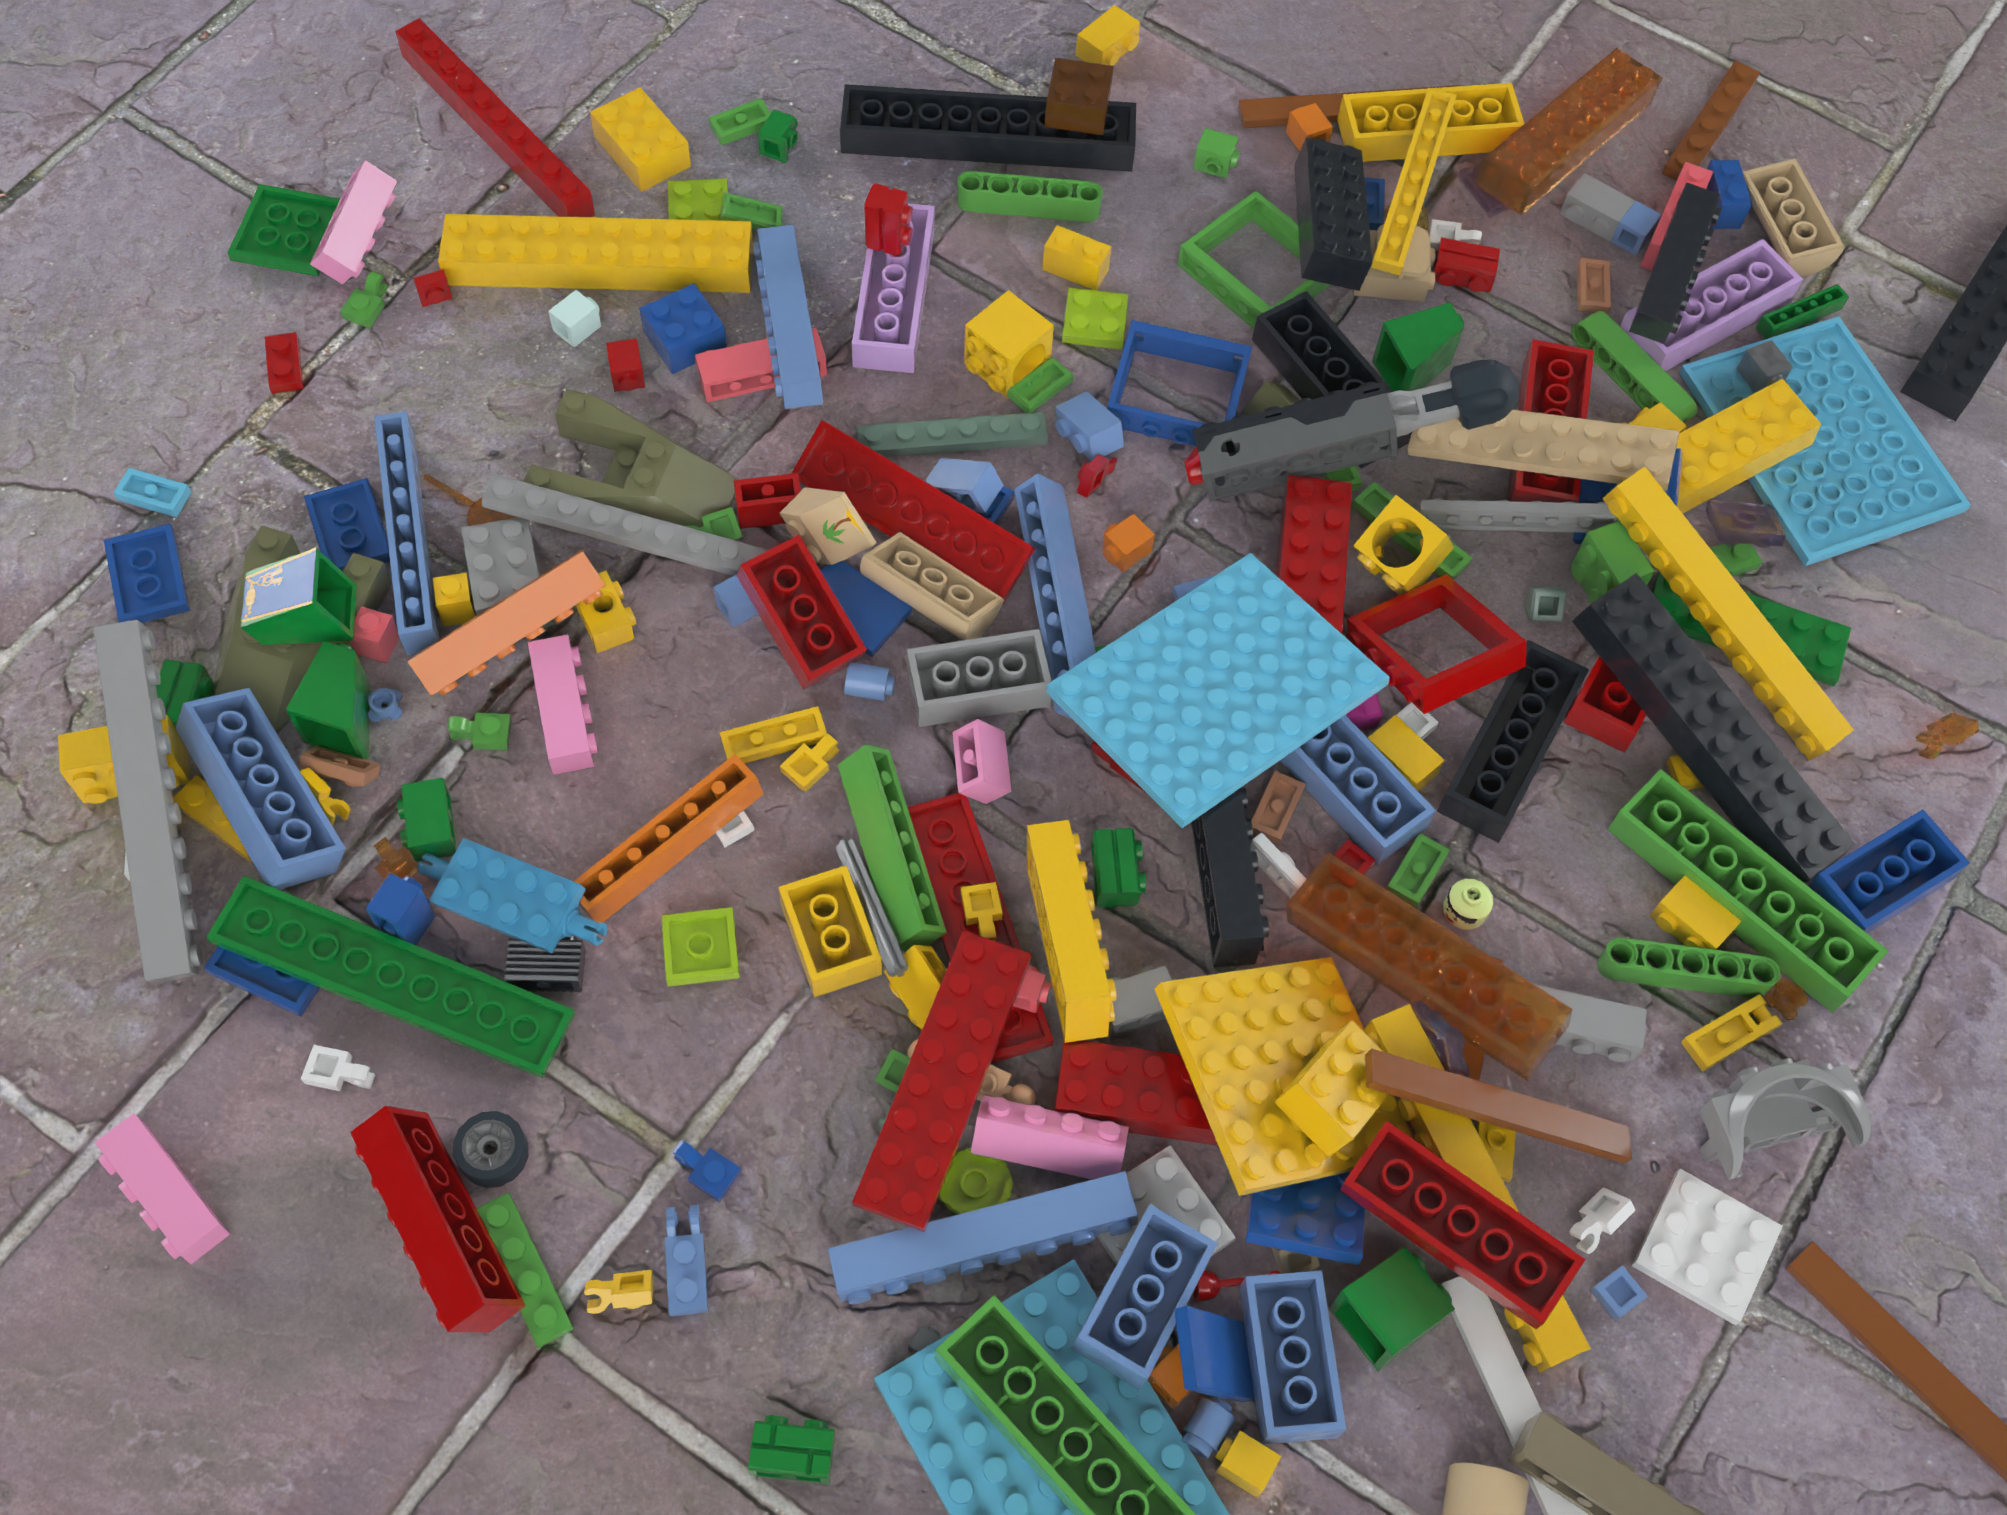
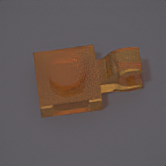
M1951 712L1927 725V732H1921L1916 736V741L1927 744L1924 750L1918 752L1919 756L1926 759H1934L1940 754L1944 744L1954 746L1963 743L1965 739L1979 732L1978 721Z
M386 837L373 845L376 852L382 858L380 864L375 867L382 883H384L390 873L403 878L404 876L411 877L418 872V866L412 854L404 846L399 850H394Z

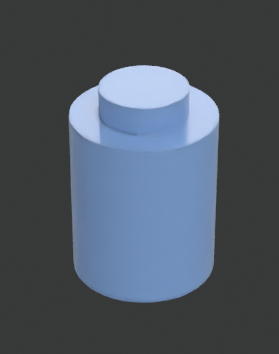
M850 662L846 674L844 694L885 702L887 695L893 696L896 676L890 675V668Z

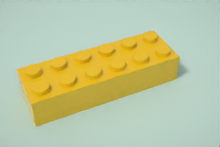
M1512 83L1432 88L1457 95L1438 156L1517 151L1525 129V123ZM1428 89L1343 94L1337 121L1344 146L1349 145L1362 150L1363 162L1406 159Z
M1783 378L1679 433L1677 448H1681L1683 456L1677 507L1682 514L1813 445L1821 423Z
M1069 820L1027 825L1026 852L1028 879L1065 1043L1108 1037L1109 1022L1115 1021L1112 1001H1116L1113 978L1107 979L1105 970H1109L1106 948L1100 949L1098 940L1102 939L1100 922L1098 918L1093 919L1091 911H1094L1095 908L1093 893L1091 889L1086 890L1084 885L1088 880L1085 861H1079L1077 854H1081L1078 833L1072 834Z

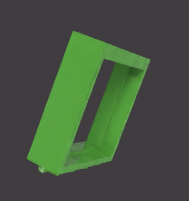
M1257 191L1180 246L1178 266L1253 329L1258 315L1306 291L1312 298H1315L1330 286V284L1307 280L1273 307H1270L1207 254L1246 224L1253 221L1300 259L1298 224Z

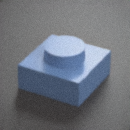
M1623 1265L1590 1290L1615 1322L1648 1297Z

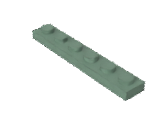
M1044 412L857 426L858 441L884 457L1047 445L1048 442Z

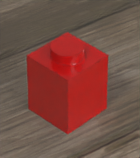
M637 339L606 343L614 392L645 388Z

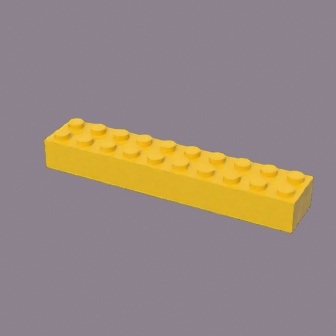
M445 214L438 263L440 270H444L449 286L678 291L695 283L700 292L750 293L753 259L751 221Z

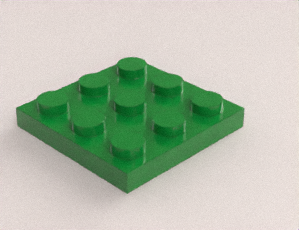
M259 184L227 252L230 261L319 277L321 271L310 265L340 198Z

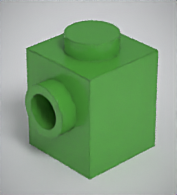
M1205 128L1196 149L1193 169L1227 179L1231 167L1236 168L1241 151L1236 150L1239 137Z

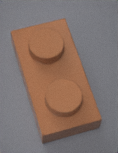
M1580 257L1577 264L1578 312L1593 314L1597 311H1603L1608 315L1611 309L1610 261Z
M317 745L301 754L299 768L306 769L310 767L320 778L332 777L343 780L345 785L351 787H364L379 777L381 766L380 763Z
M1274 771L1251 820L1253 834L1258 836L1262 832L1272 843L1279 845L1306 784Z

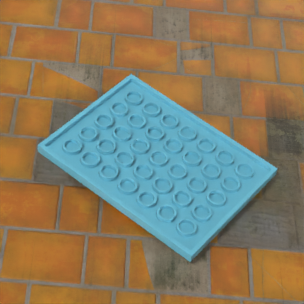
M1839 316L1682 365L1679 371L1685 384L1709 418L1754 394L1753 390L1736 369L1747 349L1772 340L1793 366L1786 379V383L1818 419L1821 426L1813 445L1748 480L1804 567L1964 513L1971 506Z
M1249 553L1047 684L1046 693L1181 828H1184L1386 687L1390 677L1252 553Z
M1074 1259L1001 1302L1196 1515H1230L1188 1445L1181 1441L1183 1439L1182 1435L1149 1381L1147 1380L1139 1390L1071 1350L1073 1343L1098 1299ZM956 1330L874 1378L877 1388L949 1515H1074L934 1359L935 1350Z

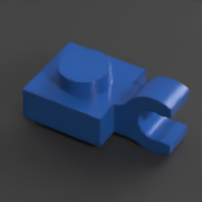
M681 1140L673 1151L674 1159L693 1171L688 1177V1182L718 1202L721 1201L741 1173L739 1166L712 1148H709L706 1154L702 1156L691 1145Z

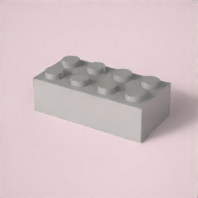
M1039 629L907 649V673L918 727L1051 706L1052 698L1046 693V687L1052 681Z

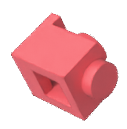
M1029 965L1013 1006L1036 1013L1039 1003H1046L1051 991L1052 982L1046 981V974H1042L1039 969Z

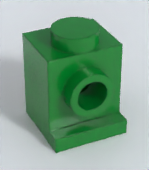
M775 109L772 111L758 132L760 154L783 163L788 161V150L790 147L793 148L798 139V131L796 130L798 121L793 115Z

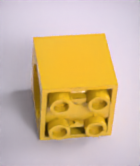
M1008 290L965 324L964 364L972 374H977L985 380L993 391L1000 392L1009 399L1007 397L1008 389L1051 358L1054 325Z
M1397 495L1394 496L1353 545L1359 553L1356 558L1361 562V565L1375 576L1379 572L1382 573L1383 576L1381 578L1386 582V585L1398 595L1423 585L1454 549L1451 540L1445 532ZM1411 531L1423 537L1420 539L1421 553L1411 564L1394 568L1382 563V558L1384 557L1383 547L1393 535Z

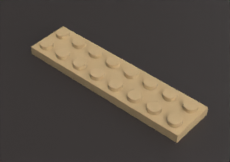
M1512 410L1504 419L1496 423L1469 430L1462 427L1459 419L1418 428L1411 434L1408 455L1615 484L1622 483L1645 466L1662 489L1667 491L1679 431Z

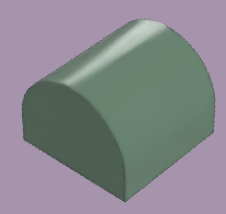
M1530 586L1526 598V614L1528 619L1533 621L1562 622L1567 590L1561 587Z

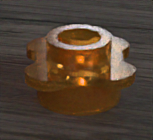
M1780 979L1775 984L1776 989L1765 996L1766 1005L1770 1008H1776L1786 1020H1794L1798 1016L1797 1010L1807 1004L1808 997L1799 985L1785 979ZM1783 998H1788L1789 1002H1785Z

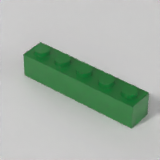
M1836 284L1763 315L1756 328L1765 339L1790 332L1843 309L1849 296L1839 284Z

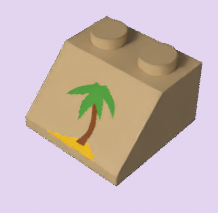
M804 487L780 512V515L786 522L787 531L793 537L800 535L816 563L834 565L876 544L875 539L845 492Z

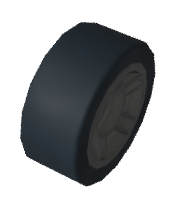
M498 1111L481 1112L470 1117L458 1129L453 1141V1156L462 1174L473 1184L485 1188L501 1187L513 1181L523 1171L529 1157L528 1141L519 1123L510 1115ZM489 1144L492 1147H498L497 1151L492 1155L486 1154V1146Z

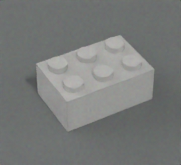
M516 517L461 528L476 615H479L540 576L529 520Z

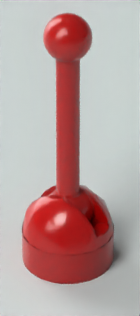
M1204 1270L1192 1293L1193 1298L1196 1302L1214 1299L1220 1292V1288L1241 1286L1245 1277L1219 1280L1216 1273L1211 1270ZM1273 1270L1269 1275L1282 1273L1278 1270Z

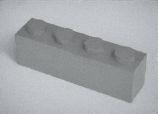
M1503 978L1497 988L1490 1030L1499 1031L1508 1038L1526 1037L1535 1039L1544 1046L1562 1045L1570 1047L1573 1051L1580 1054L1597 1053L1608 1056L1612 1061L1628 1062L1633 1061L1643 1050L1647 1009Z

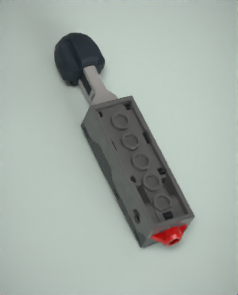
M1491 359L1477 360L1454 366L1450 371L1449 382L1413 391L1398 390L1387 393L1384 381L1379 383L1367 382L1356 389L1348 391L1336 390L1324 397L1316 399L1304 398L1298 400L1295 404L1284 407L1272 406L1263 412L1252 415H1237L1231 420L1221 423H1205L1200 428L1193 429L1197 446L1184 461L1188 481L1193 486L1204 483L1211 502L1286 483L1288 474L1312 477L1398 455L1397 437L1407 435L1418 428L1459 419L1462 427L1469 430L1504 419L1517 404L1520 396L1519 382L1509 366Z

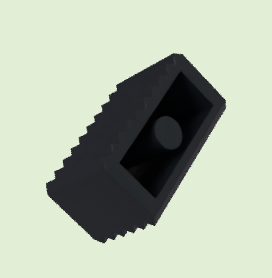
M574 936L565 937L559 940L553 953H549L518 939H509L504 974L505 982L534 992H582L586 956L582 940H578Z

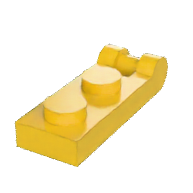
M1759 994L1688 1035L1681 1041V1044L1701 1071L1704 1072L1763 1036L1772 1033L1782 1026L1783 1023L1777 1015H1771L1765 1007L1767 1002ZM1753 1014L1760 1024L1756 1025L1750 1015Z

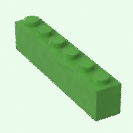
M865 744L839 763L838 768L842 778V785L845 788L850 804L851 814L859 834L860 845L868 864L869 875L901 950L907 951L913 945L928 946L947 932L890 750Z

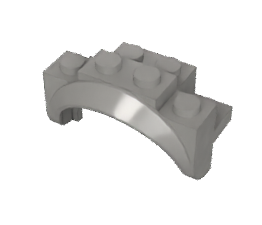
M1792 1058L1777 1061L1770 1066L1771 1068L1761 1071L1757 1066L1750 1067L1738 1072V1078L1728 1089L1710 1094V1100L1699 1110L1709 1132V1140L1699 1148L1705 1163L1720 1159L1728 1180L1743 1175L1740 1167L1743 1153L1821 1134L1839 1129L1840 1127L1845 1131L1852 1148L1864 1146L1871 1134L1869 1112L1848 1064L1833 1068L1831 1063L1812 1067L1808 1059L1793 1062ZM1808 1101L1815 1103L1817 1106L1810 1108Z

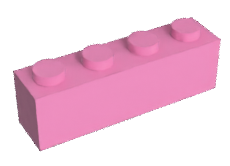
M365 160L352 173L310 265L342 285L351 276L357 278L365 265L361 261L363 255H367L375 243L372 235L374 231L377 232L385 221L386 217L382 213L384 209L387 210L396 197V194L392 191L397 181Z
M568 634L528 642L546 750L553 775L594 767L592 754L598 753L595 734H588L587 724H592L593 722L589 703L582 704L581 695H586L587 689L584 676L577 675L576 667L582 666L578 646L571 647Z
M983 1095L977 1115L971 1153L1093 1180L1120 1173L1129 1127L1118 1125L1111 1121L1094 1120L1074 1113H1062L1044 1109L1038 1105H1025L1008 1101L1001 1097L993 1098Z
M135 1113L95 1141V1144L103 1153L97 1159L111 1176L116 1172L120 1175L123 1182L118 1187L131 1203L138 1200L145 1209L139 1213L152 1231L160 1228L166 1236L161 1241V1244L173 1259L176 1260L181 1256L189 1264H193L230 1235L151 1130Z

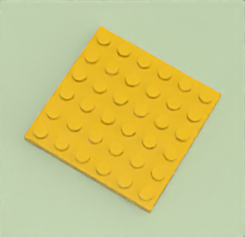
M1332 957L1165 981L1154 988L1239 1196L1351 1172L1386 1121L1413 1138L1406 1120L1399 1111L1395 1096L1389 1094L1354 1139L1328 1157L1274 1103L1327 1040L1351 1020L1362 1031L1364 1030Z

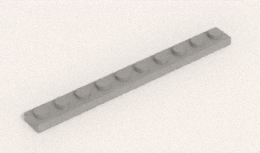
M493 473L482 498V507L731 576L738 573L741 564L768 551V549Z

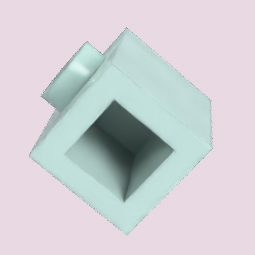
M577 290L548 311L553 331L572 347H576L601 327L599 306L591 297L586 298Z

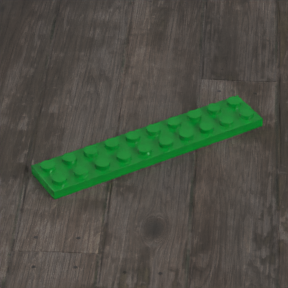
M244 875L206 936L208 942L542 1079L575 1016L574 1009Z

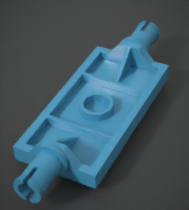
M462 839L450 862L435 857L430 853H426L421 858L430 862L429 865L419 861V874L439 881L429 899L432 904L549 953H553L559 940L565 937L576 936L598 946L604 940L597 937L596 933L605 937L607 935L606 924L584 917L581 911H579V902L586 890L581 884L468 839Z

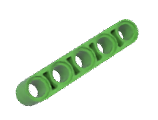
M966 171L957 180V205L962 210L968 212L1079 222L1095 221L1101 212L1102 188L1097 183L1091 181Z
M1597 311L1572 327L1571 332L1575 343L1580 348L1594 350L1593 361L1642 410L1646 407L1651 409L1662 402L1683 423L1696 415L1697 406L1693 398L1605 312Z
M1615 938L1611 940L1598 957L1596 963L1600 974L1614 981L1751 999L1759 994L1762 997L1765 996L1779 981L1781 975L1778 964L1765 956L1629 938ZM1611 955L1618 956L1623 963L1616 962ZM1647 959L1654 961L1658 968L1652 967ZM1682 964H1686L1689 967H1691L1693 973L1688 972ZM1718 968L1724 970L1728 974L1729 978L1723 976L1718 971ZM1754 973L1761 976L1764 982L1759 981L1754 976Z

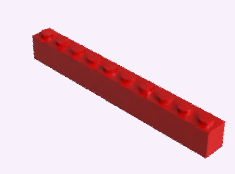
M420 18L395 31L402 57L558 217L595 216L591 190Z

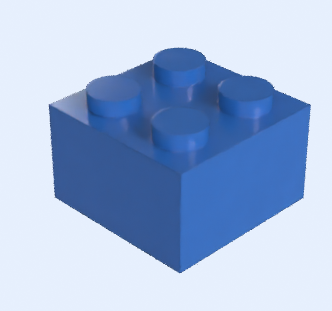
M695 283L639 308L643 332L672 374L696 364L695 354L727 347L724 325Z

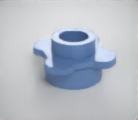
M380 688L370 693L368 702L371 710L368 712V718L372 722L388 718L398 720L402 716V710L399 708V701L402 699L401 692L396 689ZM384 704H388L386 708L382 707Z

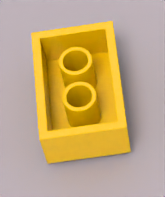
M641 87L590 111L594 137L640 192L691 167L688 141Z
M166 715V718L161 720L163 733L168 734L171 753L166 754L168 768L171 767L174 771L177 788L179 785L188 784L191 781L188 750L176 731L175 726L168 715ZM108 726L58 735L60 773L82 802L98 804L105 802L107 799L118 797Z
M847 865L778 887L780 904L814 998L882 975V958Z
M1353 1020L1327 1040L1274 1102L1328 1157L1354 1139L1389 1095L1366 1088L1365 1054L1371 1049L1382 1050Z

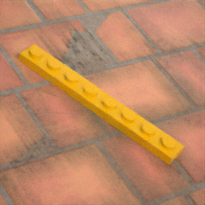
M1432 88L1427 90L1371 268L1401 276L1457 95Z

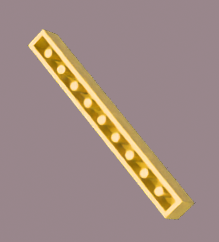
M1645 466L1617 485L1603 498L1610 512L1627 529L1631 539L1638 543L1649 557L1651 564L1668 581L1672 591L1680 596L1690 609L1692 616L1702 624L1710 634L1714 644L1721 648L1732 662L1733 668L1743 676L1753 689L1755 696L1766 705L1773 714L1775 721L1784 728L1795 742L1797 749L1809 761L1827 752L1854 731Z
M1410 1004L1372 1019L1363 1030L1385 1053L1444 1070ZM1398 1097V1108L1401 1115L1406 1121L1410 1120L1416 1132L1415 1141L1519 1212L1470 1118ZM1563 1295L1545 1323L1537 1329L1531 1327L1508 1309H1504L1509 1325L1514 1330H1518L1524 1342L1523 1351L1527 1360L1532 1366L1537 1367L1539 1373L1591 1349Z

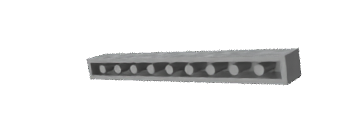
M138 620L93 627L144 978L146 982L160 983L199 975L198 966L203 964V956L200 945L195 944L193 930L197 929V917L194 909H189L187 896L192 894V883L189 874L184 873L182 859L187 858V850L184 839L178 836L177 824H181L182 818L178 803H173L172 789L176 788V778L171 767L168 768L166 754L171 753V744L168 734L163 733L161 720L166 718V711L163 700L158 698L156 685H160L161 678L157 664L152 663L151 651L155 650L154 635L151 629H147Z

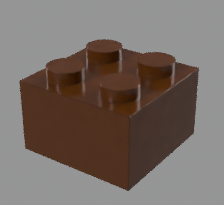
M1055 58L1046 102L1045 127L1103 135L1114 66Z

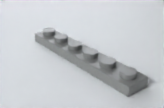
M1435 498L1432 500L1421 499L1420 514L1440 529L1587 533L1620 521L1610 512L1605 502H1510L1508 500L1477 501L1474 499L1444 500Z

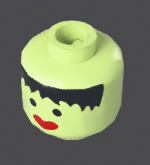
M1468 878L1459 880L1450 888L1443 903L1444 915L1453 926L1459 929L1472 930L1478 928L1486 921L1492 910L1493 895L1490 889L1481 881Z

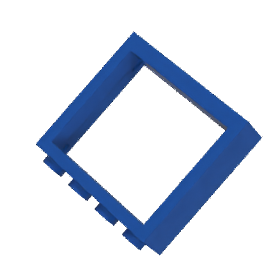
M1131 321L1107 409L1121 421L1122 430L1141 433L1148 437L1172 440L1179 444L1197 446L1193 429L1200 428L1205 424L1121 405L1135 350L1236 373L1225 421H1229L1236 416L1252 346L1140 321ZM1234 356L1242 357L1243 360L1234 358Z

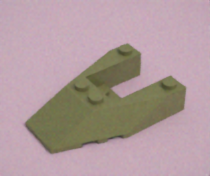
M566 389L555 412L560 436L615 450L602 482L531 464L523 481L677 525L702 527L704 526L702 516L731 507L735 497L733 480L740 479L658 429L597 396Z
M261 525L246 551L225 620L212 696L250 688L278 734L291 721L286 708L323 642L262 645L241 628L246 572L300 554L292 534ZM353 553L343 573L357 584L356 617L361 606L378 611L392 582L384 562ZM349 640V641L329 642V643H332V644H335V645H337V643H343V644H346V645L352 647L350 640Z

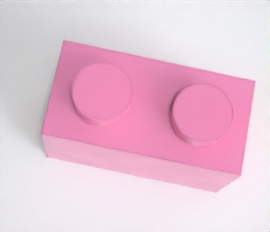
M979 719L953 731L958 793L988 804L1012 792L1005 731Z

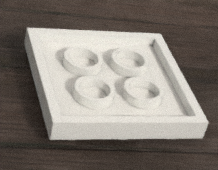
M1171 1145L1126 1173L1138 1213V1224L1149 1204L1217 1242L1218 1245L1212 1256L1234 1242L1236 1237ZM1137 1225L1132 1226L1130 1232L1118 1236H1111L1110 1232L1096 1235L1115 1264L1120 1259Z
M1679 1169L1668 1187L1632 1267L1730 1323L1737 1325L1744 1316L1783 1226L1684 1170Z

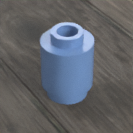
M1212 1396L1210 1400L1201 1398L1183 1429L1185 1435L1181 1441L1188 1445L1191 1452L1201 1458L1208 1459L1211 1453H1217L1236 1420L1231 1414L1233 1408L1216 1396Z

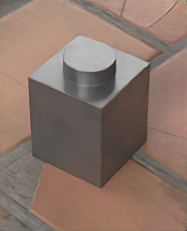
M1770 340L1747 349L1736 369L1753 392L1756 393L1782 378L1787 382L1786 379L1793 366L1776 344Z

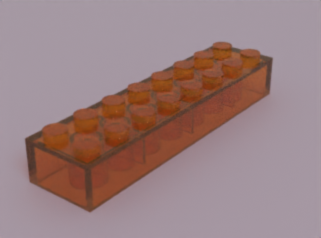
M1618 48L1614 49L1485 156L1475 184L1522 215L1652 103L1663 77L1636 61L1627 53Z
M1329 852L1286 904L1288 923L1526 1081L1531 1078L1569 1027L1572 1008Z

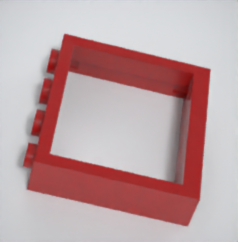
M1447 574L1347 619L1348 633L1346 638L1390 677L1388 682L1390 686L1398 689L1408 703L1412 702L1423 714L1526 667V640ZM1441 608L1489 650L1426 679L1380 638L1379 635Z

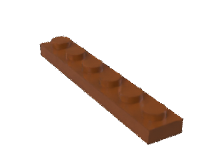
M1736 60L1734 61L1666 163L1661 174L1677 181L1685 161L1697 166L1702 165L1756 83L1761 72Z

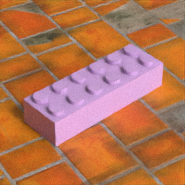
M908 203L909 206L913 207L912 217L908 224L909 227L913 228L910 244L908 246L904 245L901 254L898 256L884 253V250L876 251L867 248L852 339L853 367L914 373L935 231V206Z
M1762 239L1698 274L1692 290L1686 289V293L1691 295L1684 312L1678 311L1677 315L1683 316L1676 334L1669 333L1664 344L1629 332L1638 306L1626 312L1620 327L1664 371H1667L1760 320L1763 315L1791 303L1803 278Z

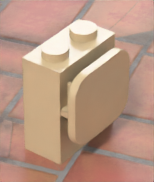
M1384 224L1377 231L1369 230L1372 262ZM1419 226L1415 227L1401 276L1370 267L1360 291L1353 290V295L1424 302L1428 290H1433L1435 284V272H1431V267H1433L1435 260V249L1430 247L1428 232Z

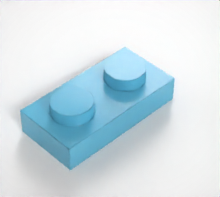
M128 468L113 494L118 501L177 518L192 491L187 484Z

